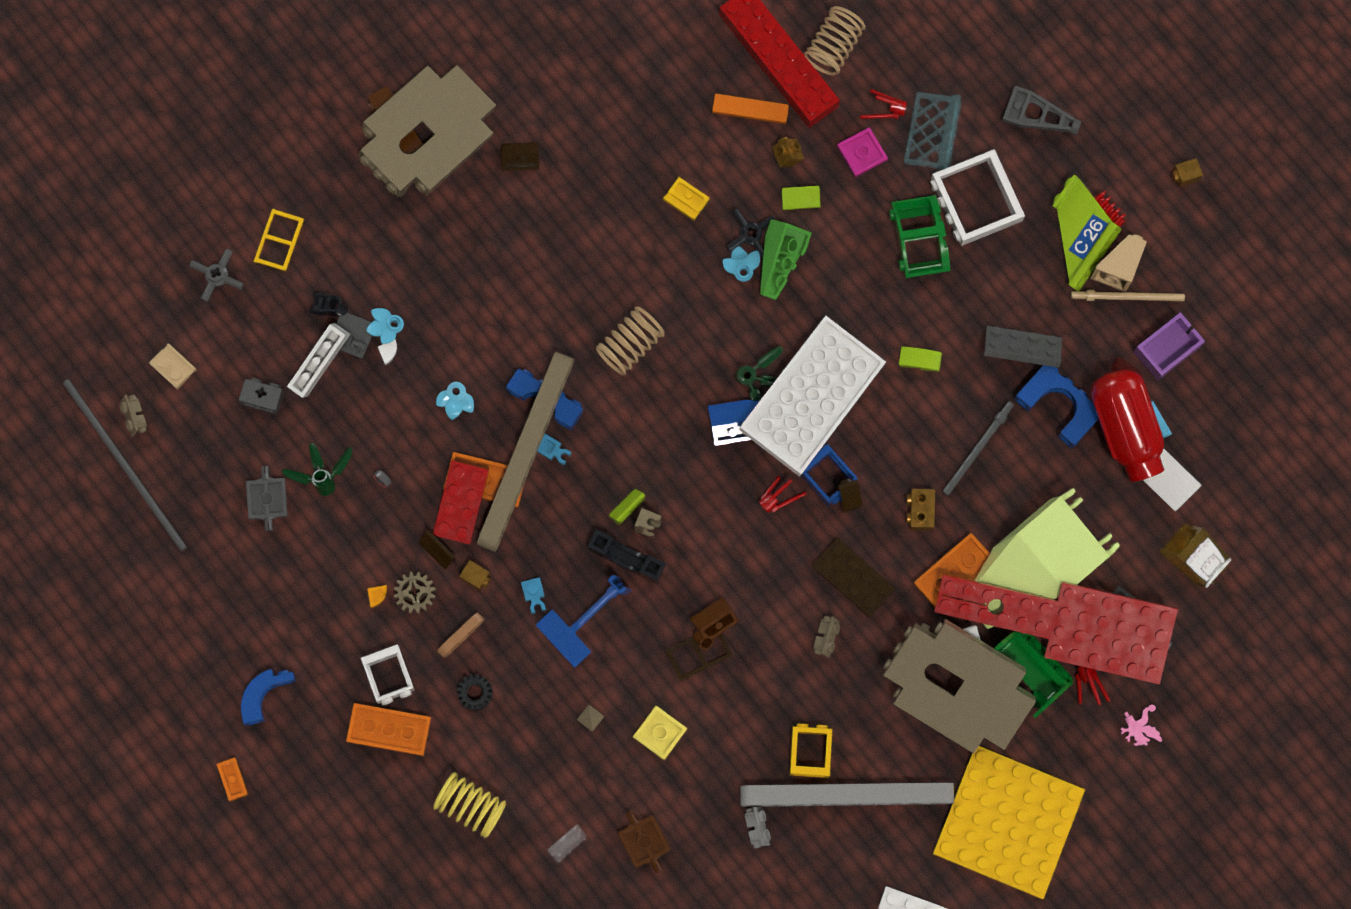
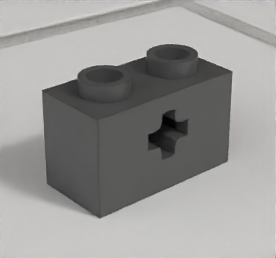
M251 378V380L245 379L239 402L241 405L278 415L284 392L280 388L281 386L270 383L266 385L256 378ZM265 392L266 396L261 398L258 396V394Z

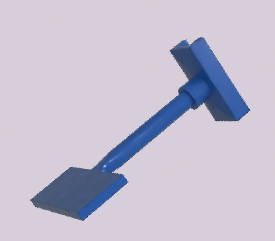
M612 575L608 579L611 586L606 590L607 592L572 626L569 627L553 609L536 624L538 629L574 668L592 652L576 635V632L611 598H615L619 593L627 595L632 591L630 587L623 586L624 584L619 582L621 578L617 575Z

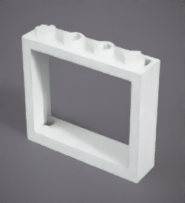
M995 149L932 174L930 181L932 190L937 192L939 206L944 208L946 212L945 219L948 225H952L954 230L952 231L953 236L959 241L961 246L1024 220V212ZM987 161L1011 212V216L966 234L941 179Z

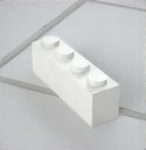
M336 323L330 324L287 387L302 398L307 397L350 334Z

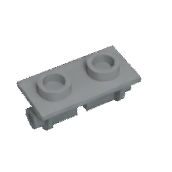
M762 807L746 809V814L744 815L747 828L755 827V830L749 831L751 845H753L754 849L770 846L771 836L769 830L766 829V814L764 810H762Z

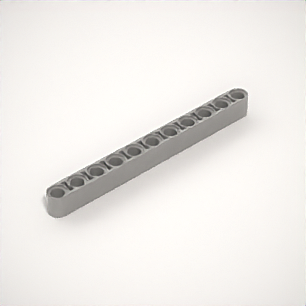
M954 783L740 786V804L742 807L954 803Z

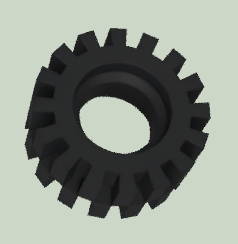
M477 674L469 675V677L463 678L462 682L460 681L457 688V696L464 708L470 711H478L480 709L483 710L484 707L489 705V702L492 700L493 690L490 682L485 677ZM471 686L481 687L483 694L480 699L472 700L468 697L467 692Z

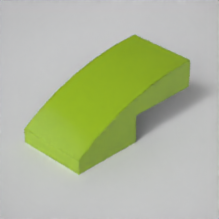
M902 347L899 365L901 367L919 368L924 371H939L942 353L921 348Z

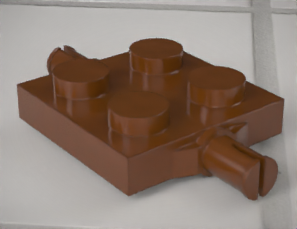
M633 810L630 811V814L629 812L625 813L631 824L626 829L618 832V835L635 869L644 864L651 863L655 873H659L663 869L658 859L663 854L671 851L654 816L651 815L646 819L637 820Z

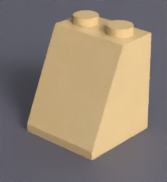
M1128 235L1096 266L1090 279L1126 292L1132 283L1147 241L1143 240L1139 235Z

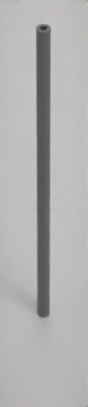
M69 379L64 381L63 385L176 546L181 552L185 550L187 546L71 381Z

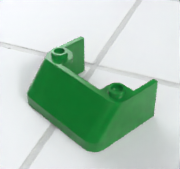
M1013 631L994 648L1026 668V674L1022 680L1034 692L1032 694L1036 696L1034 706L1039 709L1033 715L1034 718L1040 715L1073 684V678L1058 661L1044 658L1046 648L1033 635Z

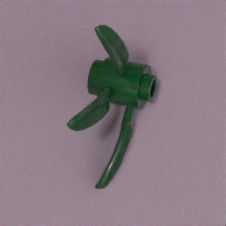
M782 347L774 348L757 361L758 365L754 368L751 366H741L735 371L737 383L749 385L751 389L749 395L752 400L760 401L763 398L759 389H754L752 385L755 380L761 381V385L771 387L777 380V378L768 375L757 377L755 371L760 367L762 369L766 368L783 352ZM745 372H748L749 374L748 379L744 378Z
M310 443L309 452L315 470L313 476L311 477L310 475L288 469H283L282 473L287 478L305 485L312 482L320 495L328 496L336 488L333 481L336 474L340 475L351 458L352 449L349 447L332 469L333 473L330 475L328 471L322 469L324 464L316 445Z

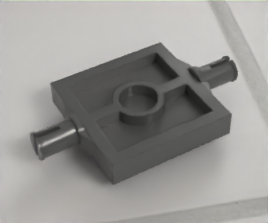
M262 466V478L246 481L248 519L263 520L265 522V532L273 531L272 520L288 517L285 478L275 479L269 477V466H265V468Z

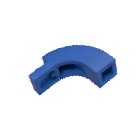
M270 669L262 672L249 683L241 701V714L245 726L265 722L262 710V702L265 695L275 687L296 682L293 672L284 670L278 672V675L275 676L274 671Z

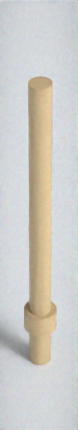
M1095 290L1071 291V299H1086V301H1094V299L1184 301L1185 294L1095 292Z

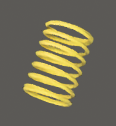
M456 772L452 773L436 798L433 806L434 810L440 807L439 813L443 812L448 801L462 783L447 816L448 818L451 817L456 806L470 788L464 805L455 819L456 822H459L463 813L478 793L474 806L464 823V827H467L473 815L487 797L483 809L472 828L473 832L476 831L483 817L494 804L491 814L480 833L481 836L487 838L499 820L506 801L504 800L499 804L498 796L490 801V791L482 796V787L474 791L475 785L473 782L466 786L465 777L457 782L458 774Z

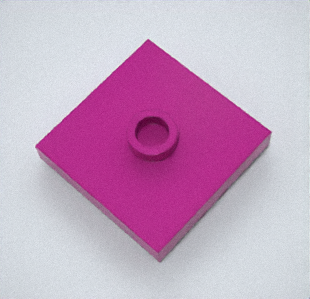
M870 127L837 144L838 150L855 178L888 161V157Z

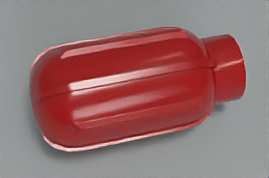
M1122 369L1107 373L1095 380L1091 388L1092 401L1112 458L1118 464L1125 467L1130 482L1141 481L1162 473L1165 470L1160 457L1164 449L1163 435L1142 377L1137 372Z

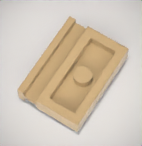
M169 343L149 362L177 390L196 371V368Z

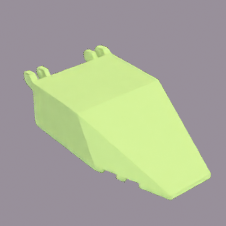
M1072 488L1061 496L1048 500L994 546L974 581L1056 600L1059 597L1062 581L1077 585L1119 548L1120 544L1116 542L1105 551L1102 545L1111 539V533L1107 534L1099 542L1072 510L1083 499L1079 497L1070 505L1065 502L1066 499L1075 493V489ZM998 599L990 601L988 605L989 611L993 614L1001 613L1004 608L1002 601ZM983 624L987 629L994 627L991 625Z

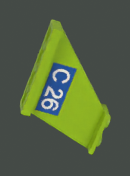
M1073 175L1072 178L1070 177L1065 182L1063 191L1055 197L1053 207L1058 211L1069 277L1068 285L1076 291H1080L1122 229L1112 222L1082 181L1076 175Z

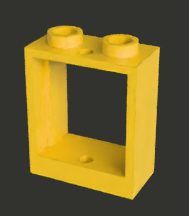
M797 724V727L793 726L789 776L829 778L832 729H828L827 725H816V728H809L808 724ZM798 733L826 735L825 768L796 766Z

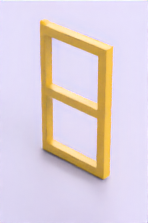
M272 209L253 262L286 271L304 218ZM274 214L299 222L292 242L268 235ZM266 239L290 246L283 266L259 259Z

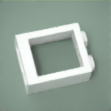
M398 644L361 658L378 704L386 705L392 703L393 698L399 696L405 698L412 695V691H415ZM397 656L408 686L380 696L370 666Z

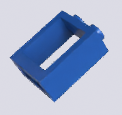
M827 444L816 454L801 474V477L823 502L829 506L831 503L835 505L841 500L838 490L828 497L808 474L812 469L829 457L847 479L851 478L854 481L858 478Z

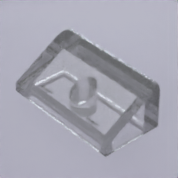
M577 824L548 849V853L556 862H560L586 839V834Z

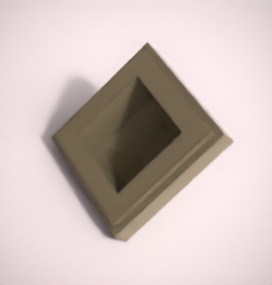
M588 705L577 721L593 732L604 716Z

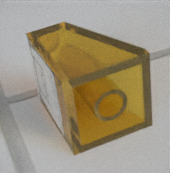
M1184 524L1160 551L1165 558L1196 585L1205 588L1214 583L1218 574L1223 572L1231 561L1230 557L1203 528Z

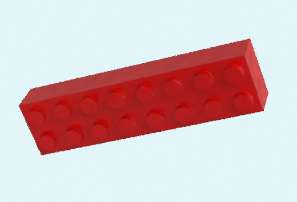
M729 0L720 7L719 16L808 128L839 107L840 99L761 0Z

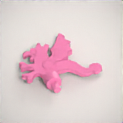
M1154 705L1146 707L1143 710L1142 718L1137 721L1128 712L1124 713L1128 728H1121L1120 730H1122L1121 734L1129 732L1128 736L1125 737V739H1128V742L1130 737L1134 736V740L1137 741V743H1133L1135 746L1143 744L1147 746V742L1150 739L1146 738L1142 732L1146 736L1162 742V738L1159 736L1160 732L1156 731L1155 727L1150 725L1144 726L1148 722V711L1153 712L1156 709Z

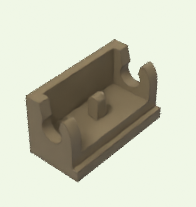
M642 508L634 526V533H641L649 537L654 536V533L647 530H654V527L659 528L662 516Z

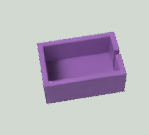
M1181 312L1134 350V354L1157 381L1198 350L1205 342L1195 329H1192L1188 335L1186 334L1192 325Z

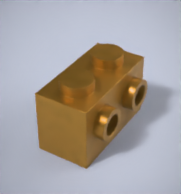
M912 489L910 494H907V506H910V513L906 514V524H909V530L933 531L935 490Z

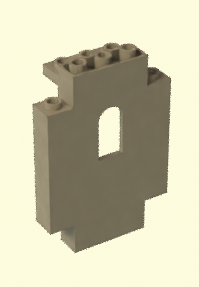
M458 65L442 79L427 66L363 122L362 132L367 138L372 140L360 150L359 160L364 166L369 167L373 171V175L378 180L386 184V188L390 193L397 195V197L400 196L401 198L413 183H415V187L419 192L429 195L491 139L493 132L483 120L494 111L496 104ZM422 122L434 136L415 153H403L399 147L400 141Z
M945 619L943 624L939 622L934 630L936 635L929 631L930 626L925 623L921 626L917 623L913 627L909 626L903 635L906 637L904 642L897 644L893 651L895 656L892 660L888 659L883 667L885 669L884 676L902 687H898L893 695L895 698L894 705L972 753H975L984 738L1005 750L1036 702V696L1018 686L1026 674V668ZM938 664L964 680L955 696L926 678L925 669L928 665Z

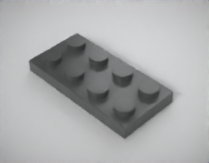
M987 326L984 356L1060 368L1061 337Z

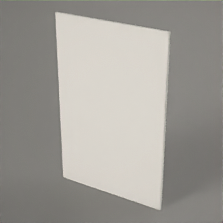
M1163 449L1160 457L1165 470L1143 481L1176 511L1202 485Z

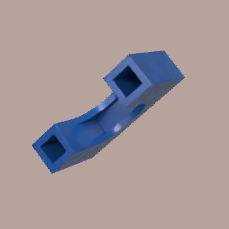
M1043 365L1016 395L1014 400L1029 412L1048 393L1057 392L1067 396L1074 406V416L1058 435V438L1073 449L1099 420L1094 403L1087 398L1088 395L1082 389L1078 390L1074 387L1073 382L1068 377L1060 375L1056 367Z

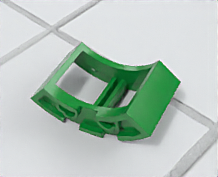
M936 195L891 202L892 209L889 210L890 221H894L901 254V260H899L900 272L903 271L905 277L910 278L950 271L948 247L945 238H943L946 237L944 222L941 220V210ZM925 215L931 216L932 227L902 230L900 219ZM936 237L939 260L908 265L905 242Z

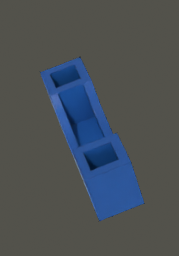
M518 368L506 386V391L519 400L524 401L529 397L538 395L543 380L540 379L538 381L533 378L534 375L528 370L524 369L522 371ZM562 392L555 408V422L572 431L583 414L582 404L574 399H567L566 395Z

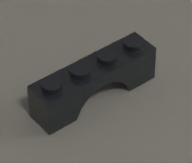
M597 529L588 545V551L655 584H658L666 568V563L650 555L638 553Z

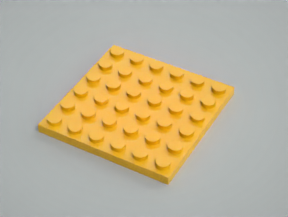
M978 746L975 753L971 754L933 855L1043 900L1085 789Z

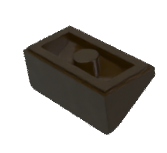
M426 530L419 544L444 569H447L455 561L454 555L429 530Z

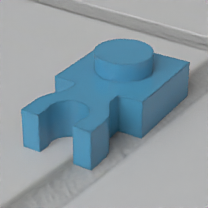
M544 434L537 453L551 461L554 457L557 458L558 462L563 466L566 461L562 460L561 456L566 454L570 457L572 454L567 449H560L561 443L547 434Z
M540 577L521 582L526 602L531 601V613L535 614L534 607L536 605H540L542 611H546L544 603L540 600V598L545 597Z

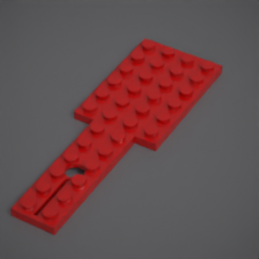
M943 574L934 612L1047 638L1048 643L1044 658L1160 685L1178 608L1063 581L1058 600ZM994 599L1002 601L1004 605L1002 612L999 614L991 613L988 609L990 601Z

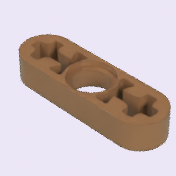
M478 612L474 614L437 652L443 658L449 656L485 619Z

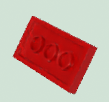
M451 460L433 531L434 536L471 544L489 469Z

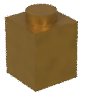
M1197 158L1176 164L1171 173L1172 179L1175 183L1177 182L1178 187L1200 181L1203 176Z
M470 560L459 576L460 580L478 591H481L482 588L486 589L491 581V578H489L490 572Z

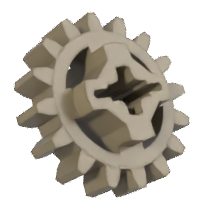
M410 572V577L408 578L402 575L404 580H397L400 586L394 587V591L398 592V594L394 595V598L400 599L397 601V605L403 604L402 611L408 608L409 614H412L413 610L420 614V609L426 612V605L432 606L433 603L430 600L436 599V596L432 594L436 589L435 587H430L433 581L427 582L428 576L425 575L422 578L420 572L416 576ZM416 581L422 582L425 586H419ZM409 583L408 588L403 590L404 586ZM413 585L417 592H419L417 593V600L411 594L413 593ZM424 596H427L425 601L423 603H420L421 599ZM403 599H409L413 602V605L406 603Z

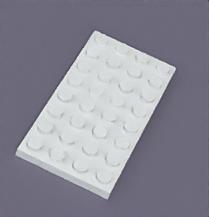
M825 316L738 430L800 477L886 361Z

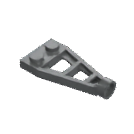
M1015 86L1002 120L1018 127L1063 131L1077 135L1082 122L1033 91ZM1034 103L1042 109L1043 114L1039 119H1029L1025 116L1028 104ZM1047 112L1059 115L1060 122L1058 124L1045 122Z

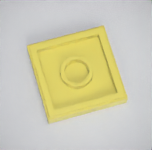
M655 706L633 738L665 760L687 728L658 706Z

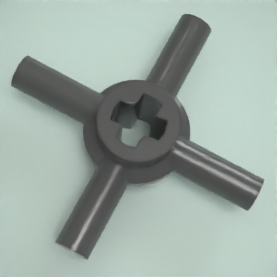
M226 248L219 263L209 267L196 261H191L189 267L204 273L208 282L201 296L203 301L208 302L215 286L218 287L225 283L242 290L244 283L229 277L228 271L225 268L233 251Z

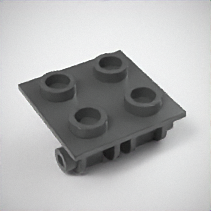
M350 313L339 317L336 324L350 334L340 350L362 359L372 338V335L366 331L372 322Z

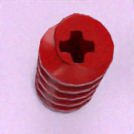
M1106 191L1094 197L1113 223L1119 227L1126 223L1127 220H1123L1126 214H1118L1121 208L1114 209L1116 202L1109 203L1111 196L1104 198Z

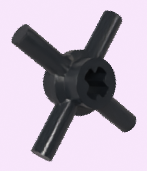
M737 208L732 214L741 226L739 231L740 237L726 245V249L728 252H731L743 243L754 245L763 258L764 246L760 242L762 230L769 226L771 219L775 220L774 217L771 215L759 224L747 223ZM753 231L754 235L749 237L747 233Z

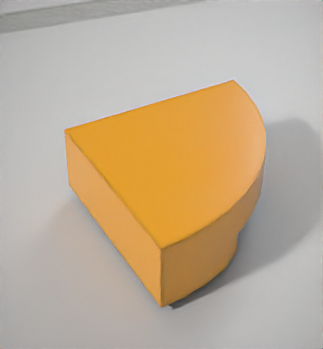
M387 585L367 588L371 608L380 605L384 601L387 594Z

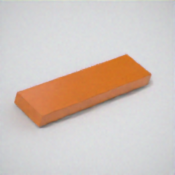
M715 94L712 113L786 124L789 105Z

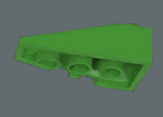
M771 219L765 236L760 295L774 300L777 299L787 282L788 274L791 270L794 271L798 258L806 252L811 232Z

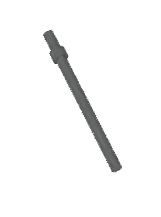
M1008 401L1001 412L995 415L993 423L943 489V494L949 496L998 427L1004 424L1007 420L1006 416L1014 407L1012 402Z

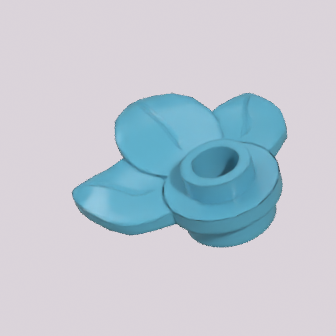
M739 246L733 250L731 258L723 259L724 269L728 273L734 274L736 279L741 282L749 281L753 276V270L760 263L758 251L747 254ZM745 270L747 274L743 276L740 274V271Z
M376 308L371 310L375 321L367 327L366 331L372 336H380L382 344L394 341L396 333L403 329L404 322L402 318L398 315H392L387 309ZM390 323H396L397 327H392Z
M452 382L447 387V390L439 393L436 399V406H445L446 414L453 420L459 416L462 410L472 413L474 410V400L471 395L466 393V388L462 383ZM454 388L460 390L458 395L453 394Z

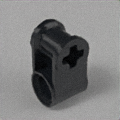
M313 293V305L309 310L311 314L342 317L347 313V303L338 296Z

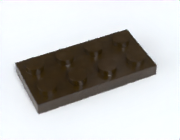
M839 538L812 565L815 571L869 618L896 589Z

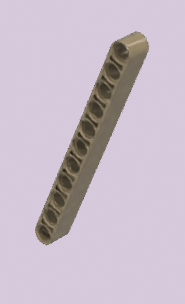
M555 352L479 535L477 545L496 552L572 369L574 358Z

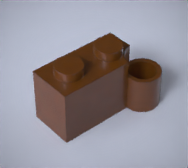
M720 598L690 618L697 630L693 639L703 650L710 649L715 637L739 622L732 608L723 598Z

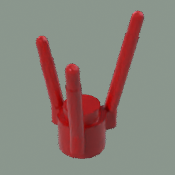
M870 89L871 93L877 95L875 99L890 104L889 111L892 114L861 115L860 118L898 119L899 115L904 116L907 102Z
M778 476L760 497L761 500L758 503L767 513L770 511L775 513L778 509L800 499L807 493L802 492L776 505L778 503L776 497L793 481L789 479L772 494L771 491L781 479Z
M1082 666L1077 668L1078 674L1075 677L1077 680L1078 703L1082 704V680L1083 683H1090L1098 705H1101V701L1093 682L1094 680L1106 701L1110 702V698L1097 676L1096 670Z

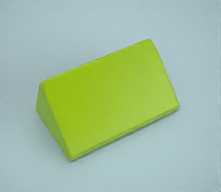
M819 186L782 188L783 210L820 208Z
M634 489L609 514V517L617 525H620L645 500V494Z

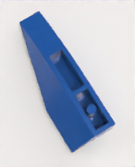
M740 400L709 405L708 412L714 445L751 440L738 429L760 401Z

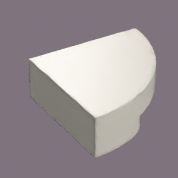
M396 340L378 346L385 365L390 363L396 354Z

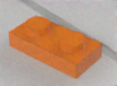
M234 757L218 763L217 767L228 800L231 802L247 796L248 792L237 759Z

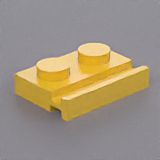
M678 177L663 198V201L693 221L710 200L708 196L680 177Z

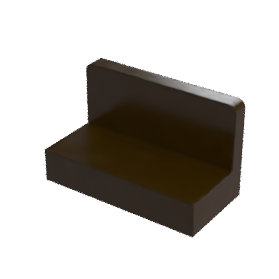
M539 143L501 144L502 171L540 169Z

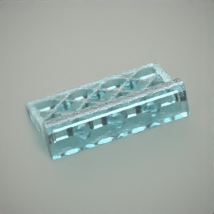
M917 92L904 164L940 168L941 170L950 167L962 104L961 95L945 96ZM920 98L929 99L931 104L923 109L919 104ZM941 101H949L948 107L943 111L936 105ZM935 107L939 114L930 119L926 111ZM924 114L928 121L919 126L916 119ZM942 116L945 120V125L938 129L933 122ZM931 124L936 131L927 137L922 129ZM920 131L925 139L916 144L913 136ZM939 134L942 142L934 146L930 139ZM928 141L932 149L924 154L919 147ZM915 149L922 155L916 160L909 159L910 153ZM935 151L939 156L938 163L930 162L927 156Z

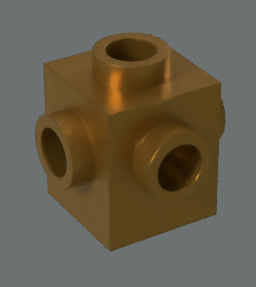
M784 137L779 139L778 143L772 147L779 167H792L804 160L801 146L797 139Z

